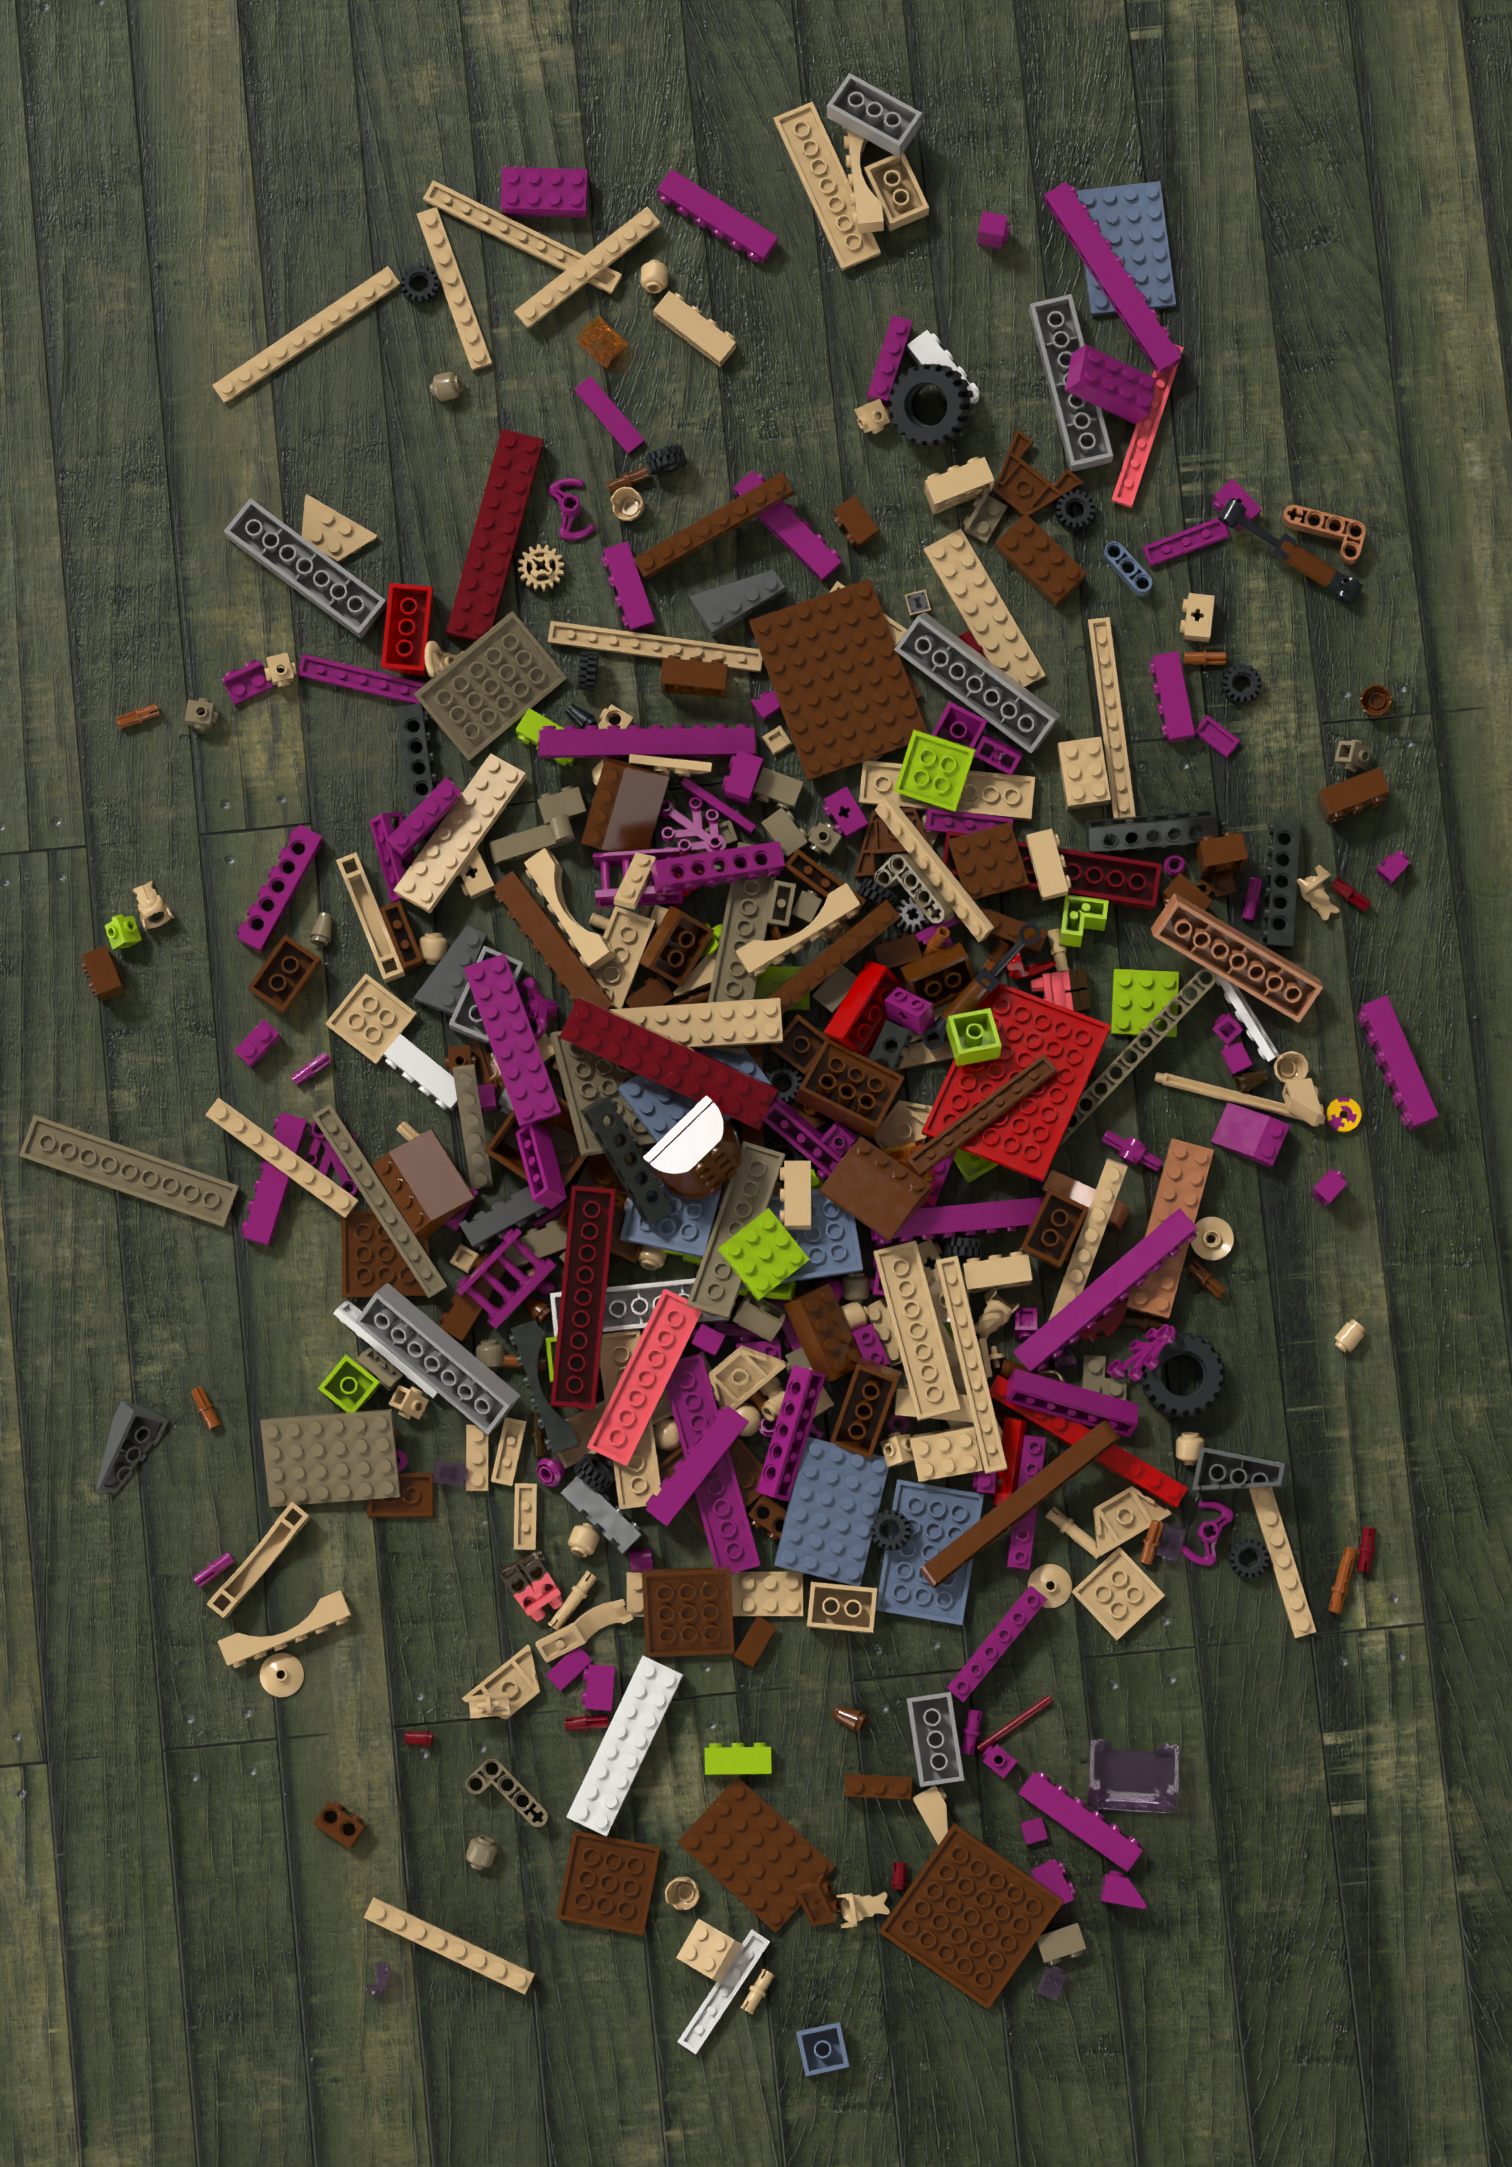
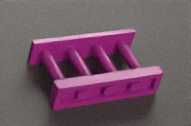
M666 847L664 849L593 853L594 868H601L602 889L595 890L597 909L614 908L617 906L614 905V898L618 889L610 888L609 868L622 867L624 879L636 852L654 856L656 860L680 857L679 849ZM651 874L637 906L683 903L682 888L676 889V891L671 893L656 892Z
M518 1228L514 1231L512 1229L507 1231L502 1237L504 1241L469 1278L465 1276L457 1284L458 1289L456 1292L462 1295L466 1291L489 1313L488 1316L490 1318L487 1322L495 1329L556 1267L548 1258L545 1261L543 1259L540 1260L517 1238L522 1233ZM510 1244L534 1265L535 1271L530 1277L528 1275L525 1276L502 1254ZM495 1260L519 1281L520 1287L515 1292L509 1291L487 1270ZM480 1276L504 1297L505 1303L500 1308L494 1307L472 1286Z

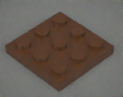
M1011 822L948 840L960 884L973 901L1029 885Z

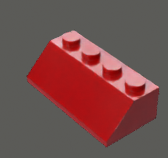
M389 583L381 668L404 675L426 676L424 655L426 644L430 638L434 597L433 587Z
M867 961L827 1025L824 1034L830 1040L866 1057L886 1020L888 1021L884 1000L897 987L907 990V988L886 966Z

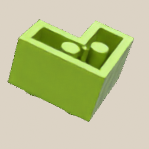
M1065 895L1059 945L1081 947L1083 928L1104 931L1109 900Z

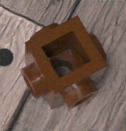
M471 1046L448 1047L449 1057H445V1069L449 1070L452 1076L453 1067L474 1064L476 1068V1056H472ZM459 1061H464L461 1065L457 1064Z

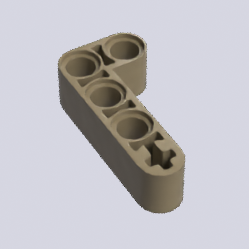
M568 815L554 817L549 820V824L490 842L488 845L494 864H505L536 854L543 848L549 850L573 842L575 836Z
M910 854L893 855L875 873L874 881L885 888L896 887L901 883L932 923H946L953 919L954 910ZM901 860L904 862L903 868L900 865ZM887 874L889 875V882L886 880ZM914 876L917 879L916 885L913 882ZM927 892L930 896L929 901L926 899Z
M486 1760L468 1777L466 1788L470 1793L481 1794L493 1784L531 1825L543 1827L548 1822L549 1816L547 1811L498 1760ZM494 1762L498 1765L497 1774L489 1775L486 1768L489 1763ZM474 1778H479L482 1781V1788L478 1791H474L470 1786ZM509 1778L513 1781L514 1787L510 1791H504L502 1782ZM524 1794L528 1796L529 1804L522 1808L518 1806L517 1798ZM533 1803L537 1806L533 1808L537 1813L543 1812V1822H534L535 1816L531 1812L528 1815L525 1814V1811L529 1810Z

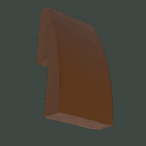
M757 1616L733 1657L752 1668L777 1627Z

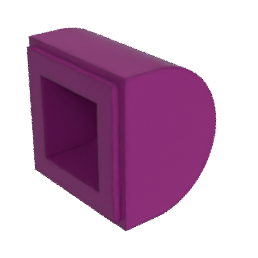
M651 1548L629 1551L631 1572L653 1570Z

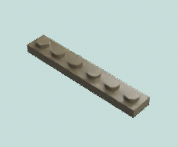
M472 1064L453 1067L471 1188L493 1187L489 1155L484 1152L487 1148L475 1066Z

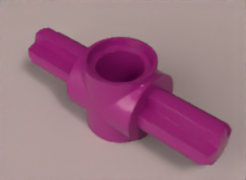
M1107 1131L1102 1138L1104 1143L1119 1151L1118 1156L1132 1165H1137L1140 1162L1154 1171H1158L1163 1161L1145 1151L1146 1145L1133 1137H1127L1125 1140L1111 1131Z
M715 1322L713 1330L725 1336L734 1337L735 1342L768 1341L765 1338L759 1337L754 1332L739 1326L737 1323ZM777 1332V1334L775 1335V1337L773 1338L772 1341H775V1340L778 1339V1332Z

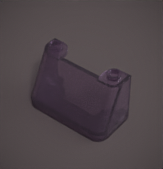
M1105 1739L1090 1740L1087 1805L1089 1807L1161 1813L1175 1810L1179 1788V1745L1163 1743L1156 1748V1752L1112 1750V1745Z

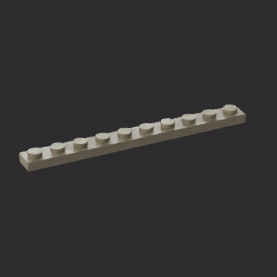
M331 1104L313 1114L312 1117L428 1298L430 1299L447 1288L442 1277Z

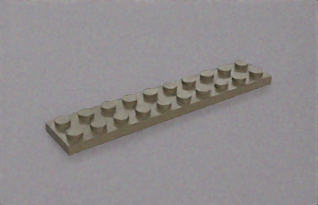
M742 842L737 844V848L751 846V844ZM755 859L757 864L765 865L761 859ZM735 862L737 868H744L740 862ZM762 875L754 880L743 878L738 879L737 882L730 883L708 1003L753 1000L757 977L755 975L751 977L748 975L736 956L735 951L753 940L764 941L776 876L768 877L767 875ZM745 1045L708 1047L703 1049L742 1056Z
M36 1115L33 1116L19 1154L22 1158L224 1228L239 1190L238 1185Z

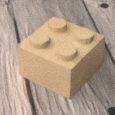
M698 1919L676 1958L721 1983L743 1944Z

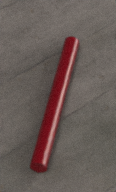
M1049 1695L1045 1696L976 1747L981 1753L984 1752L990 1745L992 1746L1053 1702Z

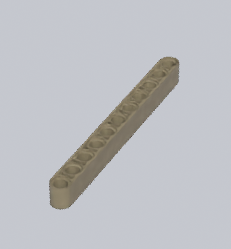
M1208 968L1201 969L1081 1095L1073 1114L1077 1119V1123L1073 1127H1067L1060 1145L1068 1139L1214 985L1216 974ZM1206 972L1211 975L1210 984H1203L1200 981L1202 973ZM1192 988L1196 991L1197 995L1194 1000H1188L1185 997L1186 989ZM1172 1004H1178L1181 1007L1182 1011L1179 1016H1174L1170 1013ZM1157 1020L1165 1021L1167 1025L1165 1031L1159 1032L1156 1030L1155 1022ZM1142 1036H1149L1152 1043L1150 1047L1145 1048L1141 1046L1140 1038ZM1132 1051L1136 1054L1137 1059L1135 1063L1126 1062L1125 1054ZM1118 1067L1121 1070L1122 1075L1119 1079H1113L1110 1076L1111 1068ZM1097 1083L1105 1084L1107 1091L1104 1095H1098L1095 1092ZM1082 1099L1091 1101L1092 1107L1089 1111H1084L1080 1108V1101Z

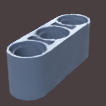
M1119 542L1108 543L1103 554L1105 562L1135 595L1139 597L1148 595L1152 587V579ZM1115 549L1119 552V556L1113 558L1109 556L1108 551ZM1130 565L1134 571L1132 573H1125L1122 567ZM1139 581H1145L1148 587L1146 589H1140L1137 587L1136 583Z

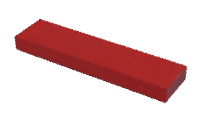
M1005 1417L1001 1444L1007 1470L997 1472L993 1505H999L1017 1491L1026 1428L1025 1420Z

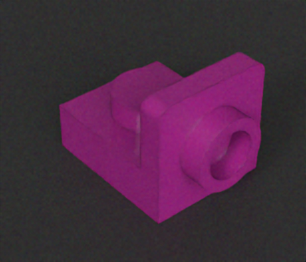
M1018 1307L1015 1310V1341L1024 1343L1037 1332V1308Z

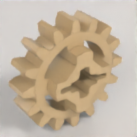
M537 544L536 550L530 546V553L523 552L524 560L518 561L523 566L518 568L519 573H524L520 577L521 581L527 580V587L534 585V591H537L538 587H542L544 592L548 585L553 589V582L560 583L558 576H564V571L560 569L564 568L565 565L563 562H559L562 560V556H555L557 550L554 548L549 551L547 544L544 549H541L540 544ZM552 561L556 565L555 572L550 568ZM528 564L533 568L530 575L527 572ZM539 565L542 567L543 565H545V570L540 569L538 571L537 566Z

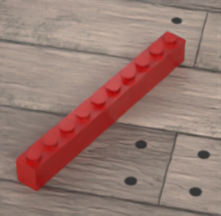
M999 1375L989 1389L992 1400L1027 1419L1032 1424L1069 1446L1074 1445L1091 1431L1078 1422L1006 1402L1008 1380ZM1115 1444L1094 1460L1173 1508L1178 1506L1188 1489L1186 1486Z

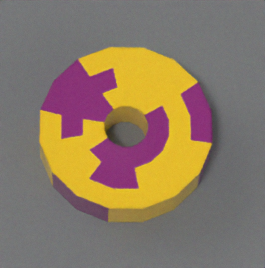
M1347 1097L1337 1098L1332 1101L1326 1112L1327 1122L1330 1127L1337 1132L1343 1133L1356 1128L1362 1115L1357 1102ZM1345 1111L1348 1115L1347 1118H1341L1340 1112Z

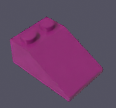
M1228 1102L1211 1143L1271 1168L1290 1125Z

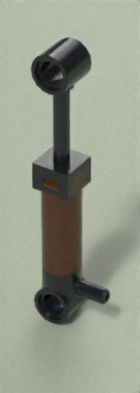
M1228 499L1217 517L1221 523L1232 529H1236L1238 524L1242 525L1274 546L1269 553L1280 562L1285 561L1332 592L1341 602L1347 605L1353 604L1363 588L1360 582L1350 576H1345L1296 544L1297 541L1286 533L1277 539L1245 518L1244 515L1247 509L1242 504L1233 499Z
M1033 923L1023 925L1019 930V940L991 970L984 967L925 1031L922 1040L928 1049H938L946 1041L950 1044L946 1030L948 1016L972 1012L1001 982L997 978L1000 972L1025 945H1033L1039 941L1041 931L1037 925ZM1033 928L1036 931L1035 939L1027 940L1024 937L1025 929ZM935 1032L939 1035L940 1041L938 1044L934 1045L928 1041L930 1033Z

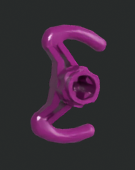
M577 478L558 480L549 486V495L554 497L560 506L563 521L559 529V535L563 540L582 539L595 530V525L589 524L578 532L570 531L574 518L578 517L581 513V503L577 495L565 494L560 489L565 486L583 487L584 481Z
M529 977L520 982L517 989L521 998L525 989L528 988L530 1000L525 1005V1012L528 1019L537 1022V1031L533 1033L537 1041L547 1030V1020L555 1018L558 1009L554 1001L542 997L534 978Z
M1202 1500L1198 1503L1201 1509L1211 1508L1222 1513V1516L1216 1520L1203 1522L1198 1528L1197 1535L1199 1540L1204 1543L1206 1556L1196 1555L1185 1545L1181 1546L1180 1551L1187 1559L1196 1564L1212 1566L1217 1561L1215 1545L1221 1529L1225 1524L1233 1520L1234 1513L1220 1502Z

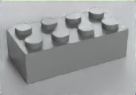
M851 73L847 75L827 105V118L899 158L922 125V113Z
M483 946L476 963L501 955L502 953ZM505 955L517 986L525 968L524 963ZM467 982L449 1022V1028L490 1046L469 982Z
M951 1692L907 1698L919 1786L926 1787L964 1781Z

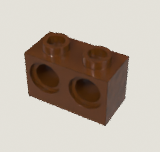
M763 1494L748 1514V1517L751 1519L749 1523L759 1530L763 1527L769 1531L767 1536L778 1543L782 1532L776 1531L775 1523L779 1520L785 1521L787 1510ZM763 1507L767 1508L770 1512L769 1517L764 1520L757 1516L758 1509Z
M334 1801L333 1804L327 1802L313 1824L351 1849L366 1827L362 1824L364 1820L355 1813L351 1816L344 1812L346 1807L337 1801ZM331 1810L337 1813V1820L332 1824L326 1821V1814ZM348 1823L354 1824L356 1828L352 1836H347L344 1832V1827Z

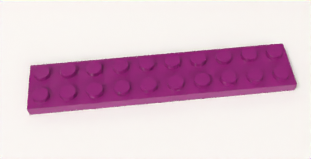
M702 1353L679 1359L666 1385L685 1459L689 1455L686 1451L692 1443L696 1442L698 1444L702 1436L700 1433L706 1425L712 1426L716 1421L714 1415L718 1411ZM728 1449L695 1491V1496L715 1567H730L731 1574L761 1565Z

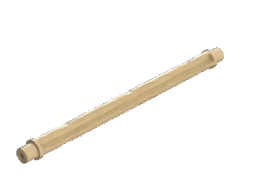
M1156 1072L1154 1081L1162 1083V1085L1302 1120L1290 1113L1284 1103L1175 1076L1166 1072L1165 1074ZM1326 1115L1321 1117L1319 1124H1324Z

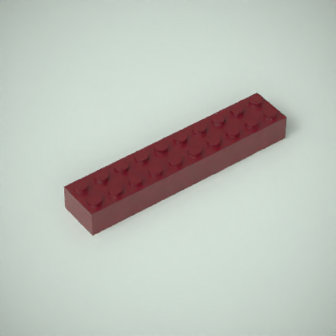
M506 429L501 430L447 626L446 634L448 638L473 644L496 625L544 449V440L541 438Z
M947 830L942 862L953 876L959 880L948 840L968 833ZM1016 841L1029 881V885L1016 889L1040 893L1027 843ZM1057 848L1059 855L1063 854L1066 867H1063L1064 876L1068 875L1071 883V888H1068V895L1109 900L1108 904L1154 911L1162 864Z
M581 996L577 997L560 1034V1038L698 1102L707 1095L716 1104L720 1112L758 1130L778 1090L777 1087Z
M572 1186L551 1407L596 1410L616 1189Z

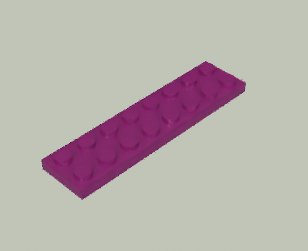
M505 953L464 967L519 1127L522 1128L561 1114Z

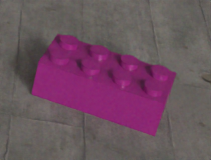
M502 167V215L587 218V169Z
M1084 345L1071 354L1065 391L1136 424L1150 415L1156 378L1088 345Z

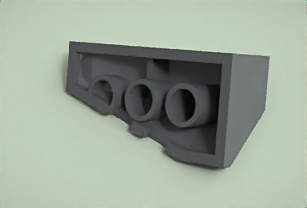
M121 1400L112 1421L96 1488L116 1494L132 1475V1469L139 1460L143 1461L145 1459L147 1450L152 1444L156 1445L160 1440L168 1419L140 1405Z

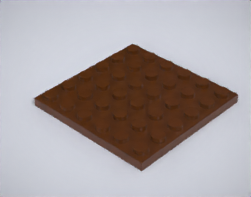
M954 1822L878 1932L986 2009H989L1060 1908L1064 1899Z

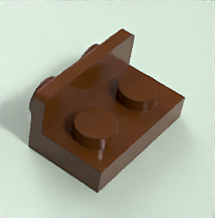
M821 1874L816 1882L797 1885L795 1889L796 1894L812 1927L836 1922L841 1912V1903L836 1898L833 1886L825 1874Z

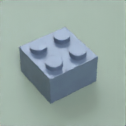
M840 2022L796 2031L805 2076L849 2067Z

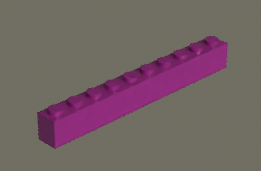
M1064 182L1044 195V203L1156 374L1160 376L1180 363L1182 352L1177 344L1173 345L1170 341V334L1166 327H1161L1157 321L1159 317L1153 308L1149 309L1147 306V299L1142 291L1138 292L1134 286L1136 282L1130 273L1126 274L1124 271V264L1119 256L1115 257L1111 251L1113 247L1107 238L1103 239L1098 223L1096 221L1092 222L1088 216L1090 214L1088 208L1077 199L1078 193L1073 186L1069 187L1067 182Z
M747 724L736 725V728H728V725H715V728H706V725H693V728H685V725H672V729H663V725H651L650 729H642L641 725H630L629 729H620L619 725L607 726V729H599L597 725L586 726V729H577V726L574 725L564 726V729H556V726H543V729H539L537 732L538 758H629L630 754L652 757H732V755H737L738 750L755 755V728H749Z
M1179 1208L1021 1344L1013 1353L1031 1373L1034 1374L1036 1372L1038 1374L1047 1367L1046 1363L1051 1358L1056 1359L1064 1352L1063 1348L1069 1343L1072 1345L1080 1339L1081 1336L1079 1334L1085 1329L1090 1330L1097 1324L1096 1320L1102 1314L1104 1316L1109 1314L1114 1309L1113 1305L1120 1300L1122 1302L1131 1294L1129 1291L1135 1286L1140 1287L1146 1282L1147 1275L1152 1271L1154 1273L1159 1271L1164 1266L1163 1262L1168 1257L1173 1258L1181 1251L1180 1247L1184 1243H1191L1197 1237L1196 1233L1199 1231L1197 1227Z

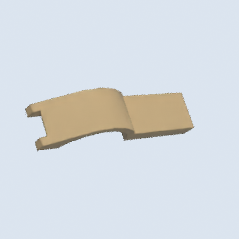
M623 1599L603 1603L585 1612L574 1623L536 1641V1647L547 1663L585 1644L601 1628L613 1623L625 1624L633 1620L634 1617L632 1613L628 1614L624 1607L625 1601Z

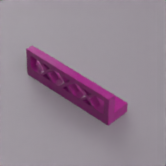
M402 812L383 813L369 820L391 902L404 899L395 894L394 889L407 870L402 866L403 858L388 845L386 839L396 830L391 825L390 819L396 818L399 827L404 821ZM412 851L404 858L409 868L414 862Z

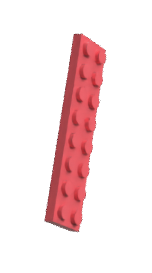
M664 1288L587 1448L626 1467L628 1466L702 1313L700 1310L688 1307L687 1299Z

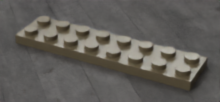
M745 1141L741 1148L742 1158L740 1166L737 1168L735 1176L730 1179L687 1302L688 1307L726 1319L730 1318L742 1280L719 1253L717 1248L768 1209L780 1175V1167L783 1166L786 1157L783 1153Z

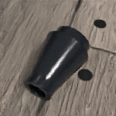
M573 703L565 710V714L569 716L578 729H586V726L597 724L593 714L577 707Z

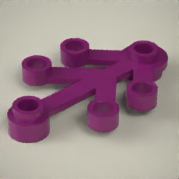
M693 797L689 801L693 822L676 811L671 801L663 800L659 817L662 819L672 818L685 828L673 830L671 827H665L661 832L664 841L671 842L674 839H682L678 843L679 852L682 854L706 850L707 852L725 850L726 840L718 833L717 822L719 820V813L717 810L709 809L706 812V820L710 824V834H708L702 828V800L699 797ZM695 802L699 803L698 806H693L692 804ZM663 806H669L666 810L662 809ZM711 814L716 815L715 818H709ZM670 832L672 835L667 837L665 833ZM698 837L702 841L691 843L683 838ZM713 842H719L716 846L712 845ZM686 844L688 848L683 849L681 846Z
M314 1121L310 1127L313 1141L309 1152L304 1157V1161L307 1162L309 1156H314L315 1161L308 1164L311 1166L317 1164L318 1158L316 1155L322 1142L326 1150L318 1171L326 1176L332 1162L342 1182L340 1187L346 1191V1186L352 1185L354 1189L348 1193L352 1196L356 1195L358 1192L357 1185L353 1179L349 1178L341 1160L325 1135L318 1134L319 1126ZM349 1133L352 1137H354V1142L357 1143L356 1136L352 1133Z
M1167 1324L1163 1325L1159 1330L1155 1328L1149 1329L1145 1338L1151 1343L1140 1342L1138 1339L1134 1340L1130 1344L1129 1350L1135 1355L1123 1363L1119 1359L1114 1360L1109 1365L1107 1373L1114 1379H1122L1127 1373V1368L1136 1363L1129 1371L1128 1377L1133 1381H1138L1143 1375L1141 1370L1143 1364L1150 1370H1153L1159 1364L1157 1356L1166 1344L1169 1345L1175 1340L1176 1329Z

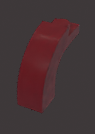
M1128 1298L1122 1302L1120 1300L1113 1305L1114 1309L1098 1321L1090 1330L1085 1329L1079 1334L1081 1341L1085 1342L1088 1340L1091 1343L1100 1337L1099 1332H1102L1105 1338L1112 1335L1125 1316Z

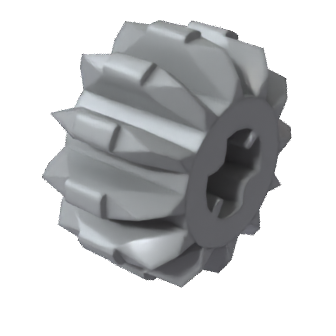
M912 897L909 898V904L905 900L901 901L903 908L896 906V911L901 916L898 919L900 921L897 923V927L905 925L904 933H907L908 929L912 928V934H916V927L919 931H923L924 927L922 924L928 926L930 922L925 919L927 917L919 906L913 903ZM916 912L917 919L910 920L907 913Z

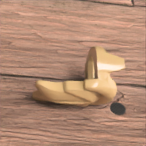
M1318 865L1315 867L1318 874L1317 877L1309 876L1304 880L1299 878L1297 883L1299 884L1302 897L1307 902L1309 901L1313 909H1316L1321 918L1326 921L1331 913L1336 914L1339 912V909L1330 902V898L1322 885V882L1330 877L1331 874Z
M153 881L133 889V892L137 895L140 920L145 931L161 926L171 918H174L170 907L163 902L160 895H157L156 890L153 889ZM164 912L163 917L157 921H150L148 919L154 913Z
M995 1287L985 1293L984 1298L987 1307L984 1310V1314L979 1317V1321L974 1324L975 1333L979 1334L981 1338H986V1340L990 1333L996 1331L1000 1325L1003 1326L1007 1323L1012 1313L1019 1307V1303L1009 1304L997 1295Z
M886 1892L873 1897L870 1895L860 1897V1895H853V1893L836 1895L837 1898H844L841 1901V1913L843 1918L848 1921L841 1924V1928L856 1927L857 1921L863 1920V1917H871L876 1913L890 1914L889 1909L884 1904L887 1898Z

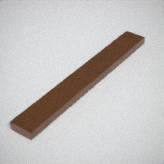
M1043 1054L909 1156L906 1161L918 1176L922 1177L1057 1074V1068Z

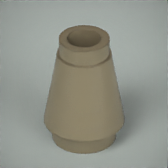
M327 913L319 914L310 934L311 943L317 946H328V942L331 941L332 915Z

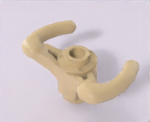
M429 641L426 644L424 655L428 675L433 678L460 654L452 655L440 650L435 641Z

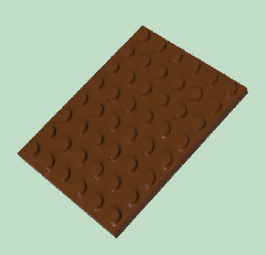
M871 579L749 620V625L778 699L807 782L905 748L909 745L914 729L928 734L900 656L894 650L896 646Z

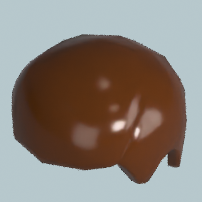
M1380 684L1371 685L1366 688L1360 698L1362 710L1372 717H1382L1387 714L1393 705V697L1390 690Z

